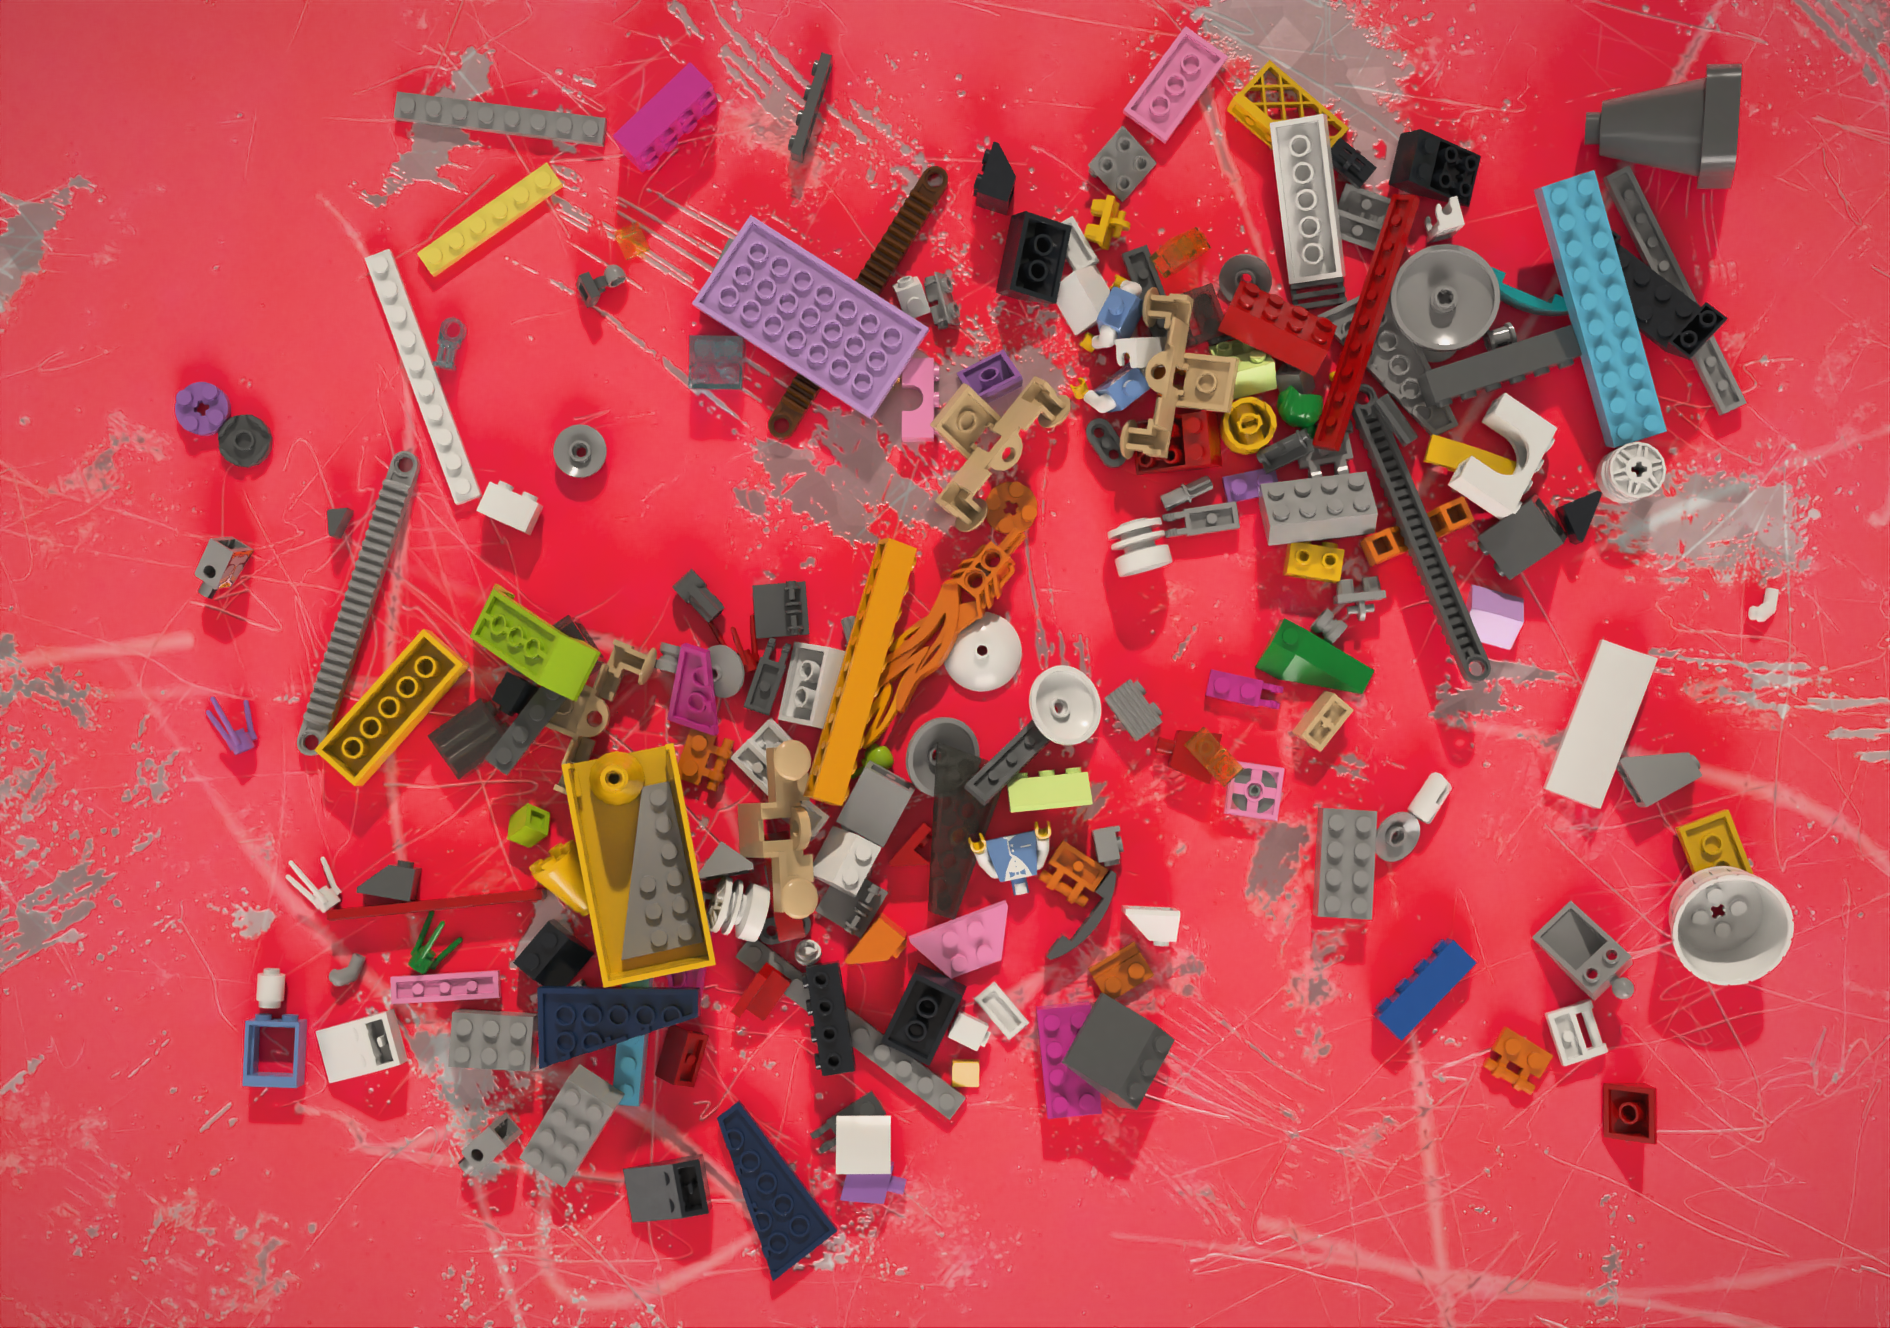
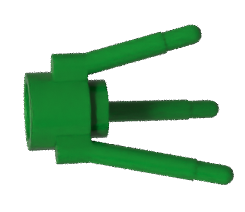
M434 911L429 912L416 945L410 953L412 957L408 961V965L421 974H426L430 968L435 970L438 964L463 940L461 937L457 938L441 954L434 958L436 953L431 947L445 925L444 921L439 923L427 944L422 946L432 922Z

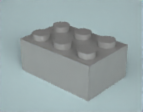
M460 1008L453 1011L448 1067L530 1072L536 1068L538 1013Z

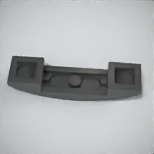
M1109 870L1097 886L1095 892L1102 898L1072 938L1068 939L1061 933L1045 954L1047 958L1052 960L1068 953L1082 943L1097 927L1107 911L1114 893L1116 883L1115 872Z

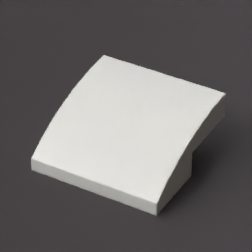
M772 718L768 719L731 756V759L767 796L766 748L778 747L784 741L793 740Z
M891 1115L836 1117V1174H891Z

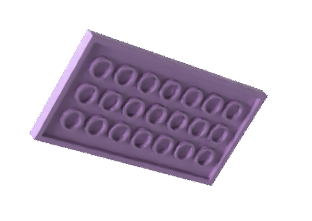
M752 215L749 216L692 302V305L869 419L873 417L929 332V328Z

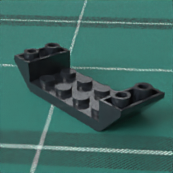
M1611 230L1639 331L1665 352L1690 360L1728 318L1707 302L1701 307L1622 247L1620 245L1621 236Z

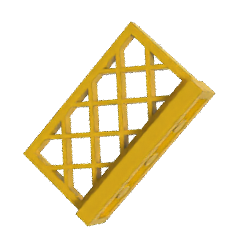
M1270 60L1233 97L1226 109L1272 150L1270 123L1289 120L1286 119L1285 108H1298L1299 118L1304 117L1303 108L1312 107L1317 112V115L1326 114L1328 125L1332 124L1339 131L1336 136H1329L1331 148L1349 130V127ZM1268 70L1277 77V85H1264V74ZM1283 90H1292L1297 94V102H1284ZM1249 91H1260L1261 102L1253 103L1245 95ZM1265 91H1278L1279 102H1266ZM1267 108H1280L1281 120H1272L1267 114Z

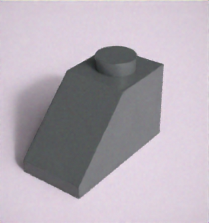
M398 860L397 864L386 866L358 886L356 893L404 901L416 900L422 868L414 867V862Z

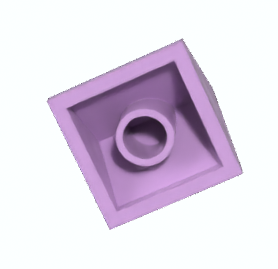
M1472 584L1466 607L1480 641L1510 650L1524 623V598Z

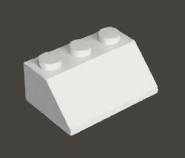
M794 641L778 720L823 729L846 651Z

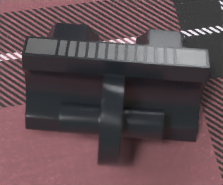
M1341 137L1331 148L1333 169L1359 190L1377 167L1362 156L1358 149L1355 150Z

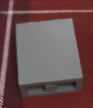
M869 761L836 822L840 823L844 830L851 833L856 832L868 841L884 847L916 787L909 781Z

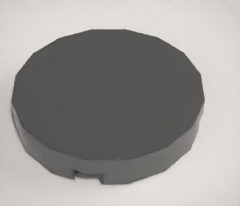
M253 415L233 416L223 423L218 432L220 453L228 462L238 467L250 468L259 465L268 457L272 450L273 437L270 428L264 421Z

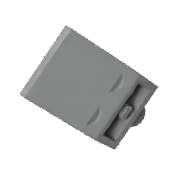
M1571 900L1532 937L1565 974L1593 1001L1611 985L1613 994L1619 999H1628L1634 994L1635 988L1632 981L1624 977L1619 978L1633 965L1632 956ZM1613 953L1617 958L1609 960L1608 956ZM1592 971L1598 974L1594 979L1588 978Z

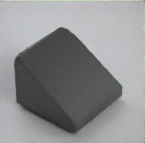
M349 508L328 509V534L336 539L342 538L354 510Z

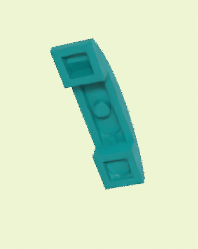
M1491 267L1498 280L1500 301L1518 310L1535 315H1569L1564 297L1555 294L1548 301H1544L1502 283L1506 273Z

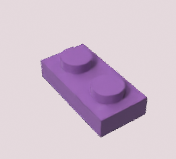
M1264 468L1221 478L1227 503L1259 498L1260 484L1278 482L1276 470L1266 474Z

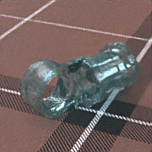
M450 317L442 322L437 339V344L439 345L436 361H433L432 366L456 371L455 359L457 350L461 348L462 340L467 334L465 324L459 319ZM452 323H457L460 326V333L456 337H449L447 334V328Z

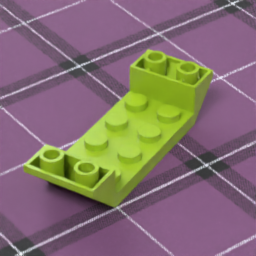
M495 583L472 629L470 638L535 683L566 698L577 701L601 652L583 640L567 636L513 600L514 594Z

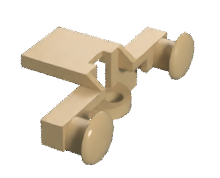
M1152 287L1144 296L1142 316L1145 325L1153 327L1157 318L1165 319L1164 328L1168 330L1165 351L1154 355L1148 362L1145 370V378L1149 387L1158 394H1161L1162 397L1156 398L1153 419H1148L1147 429L1137 428L1135 420H1128L1123 426L1120 436V451L1126 459H1130L1134 451H1142L1150 457L1167 458L1176 407L1225 413L1231 412L1239 359L1185 353L1194 299L1189 295L1170 293L1169 296L1159 295L1157 288ZM1159 366H1165V376L1156 380L1154 378L1155 369ZM1175 367L1186 371L1183 390H1178L1172 386Z
M1034 376L1002 417L969 385L963 383L930 424L934 430L967 460L935 500L946 512L956 517L955 524L959 531H972L980 526L986 518L988 512L986 501L981 498L972 500V498L991 476L992 473L988 471L990 467L995 470L1004 471L1013 467L1018 462L1023 449L1022 439L1018 432L1021 429L1027 431L1037 417L1039 424L1043 428H1053L1067 418L1071 410V400L1066 395L1057 396V392L1045 380ZM986 428L1001 436L989 452L975 444V441ZM1010 447L1009 456L1006 459H1002L1003 451Z
M614 639L612 644L615 646L607 665H601L593 687L585 685L577 701L569 698L566 699L545 726L573 738L570 741L561 765L589 761L596 741L589 737L601 734L608 726L610 720L609 707L601 698L613 702L625 670L639 675L638 685L646 683L654 670L657 660V650L654 647L646 655L634 650L635 647ZM594 711L601 713L603 718L602 723L597 727H593L588 721L590 713ZM562 773L559 783L555 784L553 790L567 795Z
M787 740L778 747L766 748L769 803L737 804L740 854L743 857L771 858L774 912H785L792 918L802 919L812 914L818 905L817 889L811 883L814 882L813 854L803 855V849L807 848L811 838L810 818L806 809L801 806V801L810 800V798L803 795L809 778V773L807 772L811 767V755L806 745L800 741ZM789 818V840L764 841L763 819Z

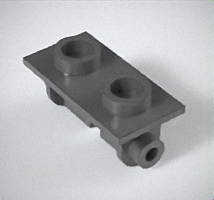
M1304 428L1300 431L1296 430V433L1264 449L1260 448V451L1256 453V457L1263 464L1266 474H1269L1315 451L1307 429Z

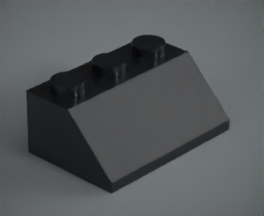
M1027 211L1011 215L996 293L1017 300L1056 304L1072 226Z

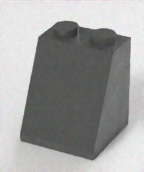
M1535 493L1522 502L1516 514L1512 513L1502 520L1496 521L1481 532L1477 537L1480 540L1477 544L1486 556L1490 554L1496 563L1493 565L1501 577L1506 575L1511 580L1561 546L1568 535Z

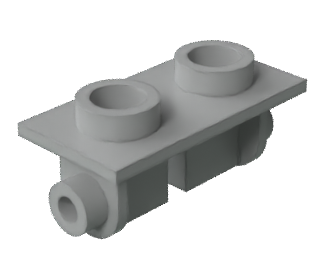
M934 272L935 276L926 277V283H924L928 302L931 303L938 300V305L930 307L934 325L938 326V330L948 328V324L959 326L958 317H960V310L954 302L951 293L953 292V284L946 274Z

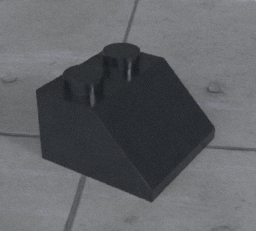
M552 919L544 925L513 963L531 979L543 986H568L595 953L559 922Z

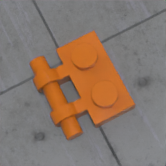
M691 728L678 762L680 779L700 785L703 776L710 778L707 789L717 792L719 783L723 782L725 777L723 772L728 759L731 760L733 755L731 749L734 741L724 738L722 746L718 747L714 745L718 735L713 736ZM711 753L718 755L713 770L706 768Z
M1062 840L1048 862L1057 868L1052 875L1043 869L1038 879L1046 883V887L1053 891L1055 889L1066 896V900L1073 904L1075 902L1084 907L1089 899L1082 895L1081 891L1086 887L1094 892L1108 869ZM1064 873L1077 881L1073 888L1060 880Z
M1504 1026L1491 1050L1499 1054L1498 1059L1494 1061L1487 1057L1483 1067L1490 1070L1491 1075L1498 1079L1501 1077L1510 1082L1514 1089L1518 1091L1523 1090L1530 1095L1534 1091L1535 1085L1527 1081L1528 1076L1531 1073L1540 1079L1553 1055ZM1509 1061L1521 1067L1517 1074L1506 1068Z

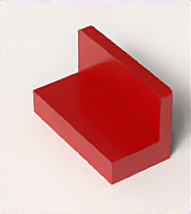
M766 962L731 1012L740 1018L747 1009L764 1021L791 984V979Z
M677 1025L669 1026L655 1076L672 1085L694 1088L709 1035L703 1032L685 1030Z

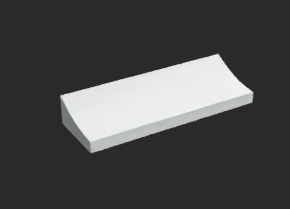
M1318 114L1270 123L1289 284L1346 276L1327 115Z
M1604 639L1599 640L1543 789L1591 808L1601 809L1658 658L1622 647Z

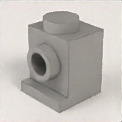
M1115 825L1091 830L1097 862H1104V866L1120 864L1119 853L1124 852L1121 836L1116 837L1115 833L1120 831V826Z

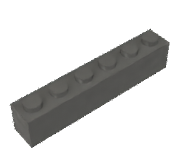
M1569 325L1426 371L1416 378L1426 406L1436 405L1437 409L1453 404L1452 399L1461 397V400L1464 401L1477 396V391L1485 389L1486 393L1502 388L1501 383L1507 381L1510 382V385H1514L1526 380L1525 376L1532 373L1534 377L1549 373V368L1558 366V369L1569 367L1574 364L1573 360L1581 356L1582 353L1573 327Z

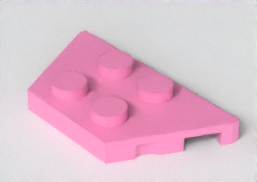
M1006 900L913 934L909 936L910 943L951 979L1000 961L1002 959L1008 905Z

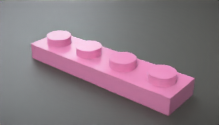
M500 970L390 977L391 1004L501 997Z

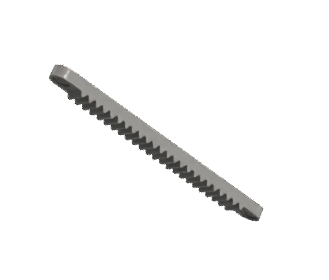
M401 451L394 455L386 478L382 482L383 487L379 491V499L375 503L376 508L373 510L372 519L368 523L369 528L365 532L366 537L362 541V549L358 553L359 558L355 562V569L351 573L352 578L348 582V590L345 592V599L341 603L342 608L338 612L334 631L331 632V640L327 644L328 649L324 653V661L320 665L321 670L317 674V681L313 685L314 690L310 694V702L306 706L307 711L303 715L304 720L296 744L299 751L304 755H319L315 749L309 750L306 747L305 740L309 735L316 736L319 745L333 729L420 472V460L409 451ZM403 458H410L413 462V467L408 472H402L399 468V463Z

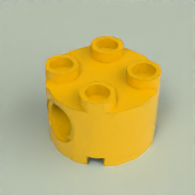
M1255 397L1240 398L1232 403L1231 412L1224 413L1221 417L1219 425L1220 437L1233 453L1243 455L1256 453L1260 448H1264L1272 439L1277 426L1276 416L1271 406L1265 401L1263 402Z

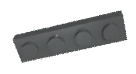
M823 52L819 61H814L811 72L814 79L812 85H807L803 100L806 101L804 111L799 110L796 119V125L799 127L796 135H791L788 144L792 160L803 163L833 67L832 55Z
M1147 245L1122 253L1121 257L1130 281L1136 282L1142 287V293L1139 298L1144 300L1146 292L1152 287L1157 288L1159 295L1166 296ZM1157 318L1155 325L1148 327L1151 337H1166L1167 339L1168 330L1164 328L1165 319Z
M541 686L486 756L485 761L507 776L567 698Z
M1032 719L966 783L965 789L985 806L1051 740L1039 731Z

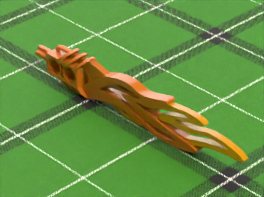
M1014 527L999 546L990 541L987 545H981L971 558L963 560L958 565L961 569L953 571L950 575V578L953 579L947 580L941 585L939 595L928 616L913 624L891 645L889 649L891 654L886 656L887 664L884 671L880 674L878 681L880 685L878 694L880 693V695L871 705L872 716L870 721L876 714L877 716L864 739L862 748H868L883 734L898 711L900 713L905 712L919 683L945 662L954 647L958 634L976 620L982 619L985 615V607L987 606L990 609L993 606L994 596L996 595L998 599L1002 595L1004 584L1015 572L1014 565L1016 563L1010 556L1027 537L1019 529ZM1000 558V562L996 567H989L992 559ZM983 578V582L979 587L972 588L974 580ZM961 588L975 598L976 601L962 604ZM944 622L943 628L933 645L921 649ZM901 676H903L898 685L891 707L883 722L881 723L893 695L892 683L899 679Z

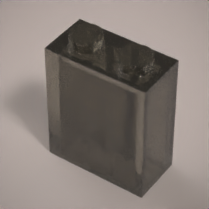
M479 698L427 735L458 780L467 778L488 763L485 761L486 756L510 727L506 721L502 723L497 715L500 711L492 700L487 701L486 699Z

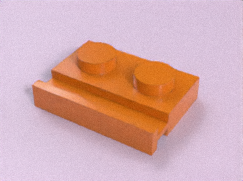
M1134 941L1088 968L1101 992L1112 999H1116L1154 976Z

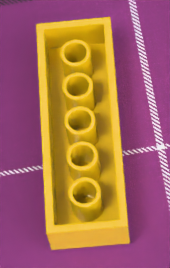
M423 629L315 748V751L352 785L363 786L466 672L470 665L432 631Z

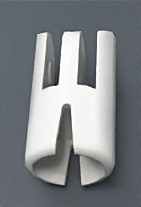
M1437 772L1431 773L1412 800L1407 811L1420 821L1430 824L1452 790L1451 784L1442 774Z

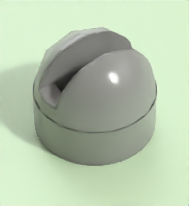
M609 265L604 270L603 275L610 288L622 284L627 279L624 270L618 265Z

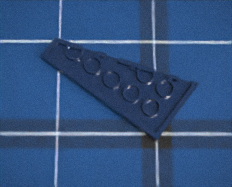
M538 987L539 1069L699 1017L701 1015L700 987Z

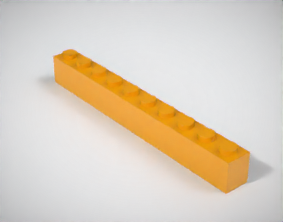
M891 538L878 540L803 796L836 806H842L843 802L848 798V784L857 768L856 757L858 750L864 744V729L872 716L871 705L873 698L879 692L880 685L878 681L880 674L884 671L887 664L886 654L888 647L892 645L894 640V626L902 613L901 602L909 589L908 578L910 571L916 565L917 558L915 554L917 548Z

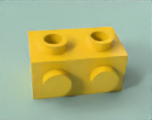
M1311 541L1288 543L1283 576L1338 583L1341 578L1345 550L1338 549V544L1322 542L1321 546L1312 545Z

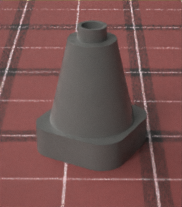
M1742 63L1707 64L1704 78L1602 101L1601 112H1586L1584 145H1599V156L1696 176L1697 189H1731L1737 156Z

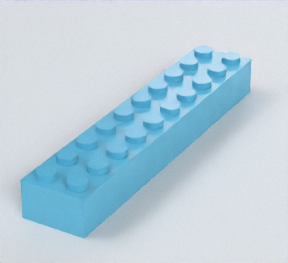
M1595 170L1534 189L1571 325L1582 353L1580 357L1605 446L1616 448L1667 432Z

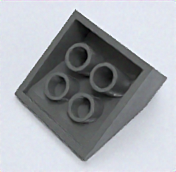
M1100 993L1061 1063L1118 1107L1137 1110L1175 1039L1153 1022L1106 994Z

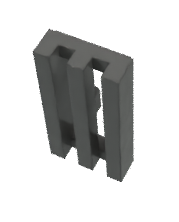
M1343 276L1291 284L1289 288L1292 305L1311 310L1341 305L1347 302V297H1345L1346 291L1343 286ZM1337 285V288L1306 292L1300 294L1296 293V291ZM1334 294L1339 295V298L1298 304V300Z

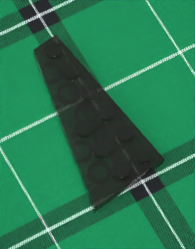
M937 742L928 911L946 918L955 919L977 860L974 851L970 848L968 838L970 837L973 843L980 841L979 833H982L985 838L1002 789L985 806L981 804L965 789V785L989 761Z

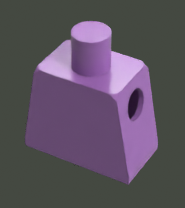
M891 1161V1174L894 1166L893 1161ZM847 1174L840 1200L884 1204L887 1191L903 1195L907 1179L891 1174Z

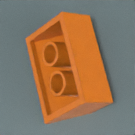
M881 913L849 952L845 962L847 964L887 961L891 956L897 958L906 947L907 940L905 938L907 932L884 913Z

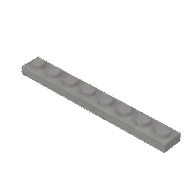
M398 91L393 118L397 121L604 147L607 119L602 117Z

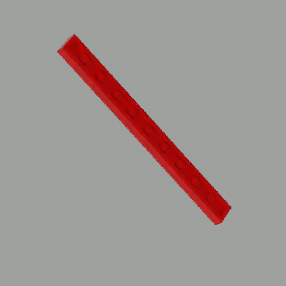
M1392 195L1312 442L1313 446L1318 449L1337 452L1340 450L1420 202L1416 195Z

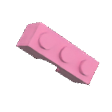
M911 358L902 371V389L916 390L923 397V402L918 409L902 411V442H934V434L939 435L930 426L935 419L934 408H939V392H934V382H939V366H934V358Z

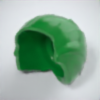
M1289 386L1285 391L1278 394L1276 404L1278 414L1287 425L1300 428V430L1306 428L1310 439H1314L1319 424L1316 422L1319 420L1323 410V397L1314 394H1300L1293 386Z

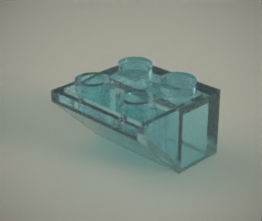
M689 335L688 389L742 390L746 362V341L743 336Z

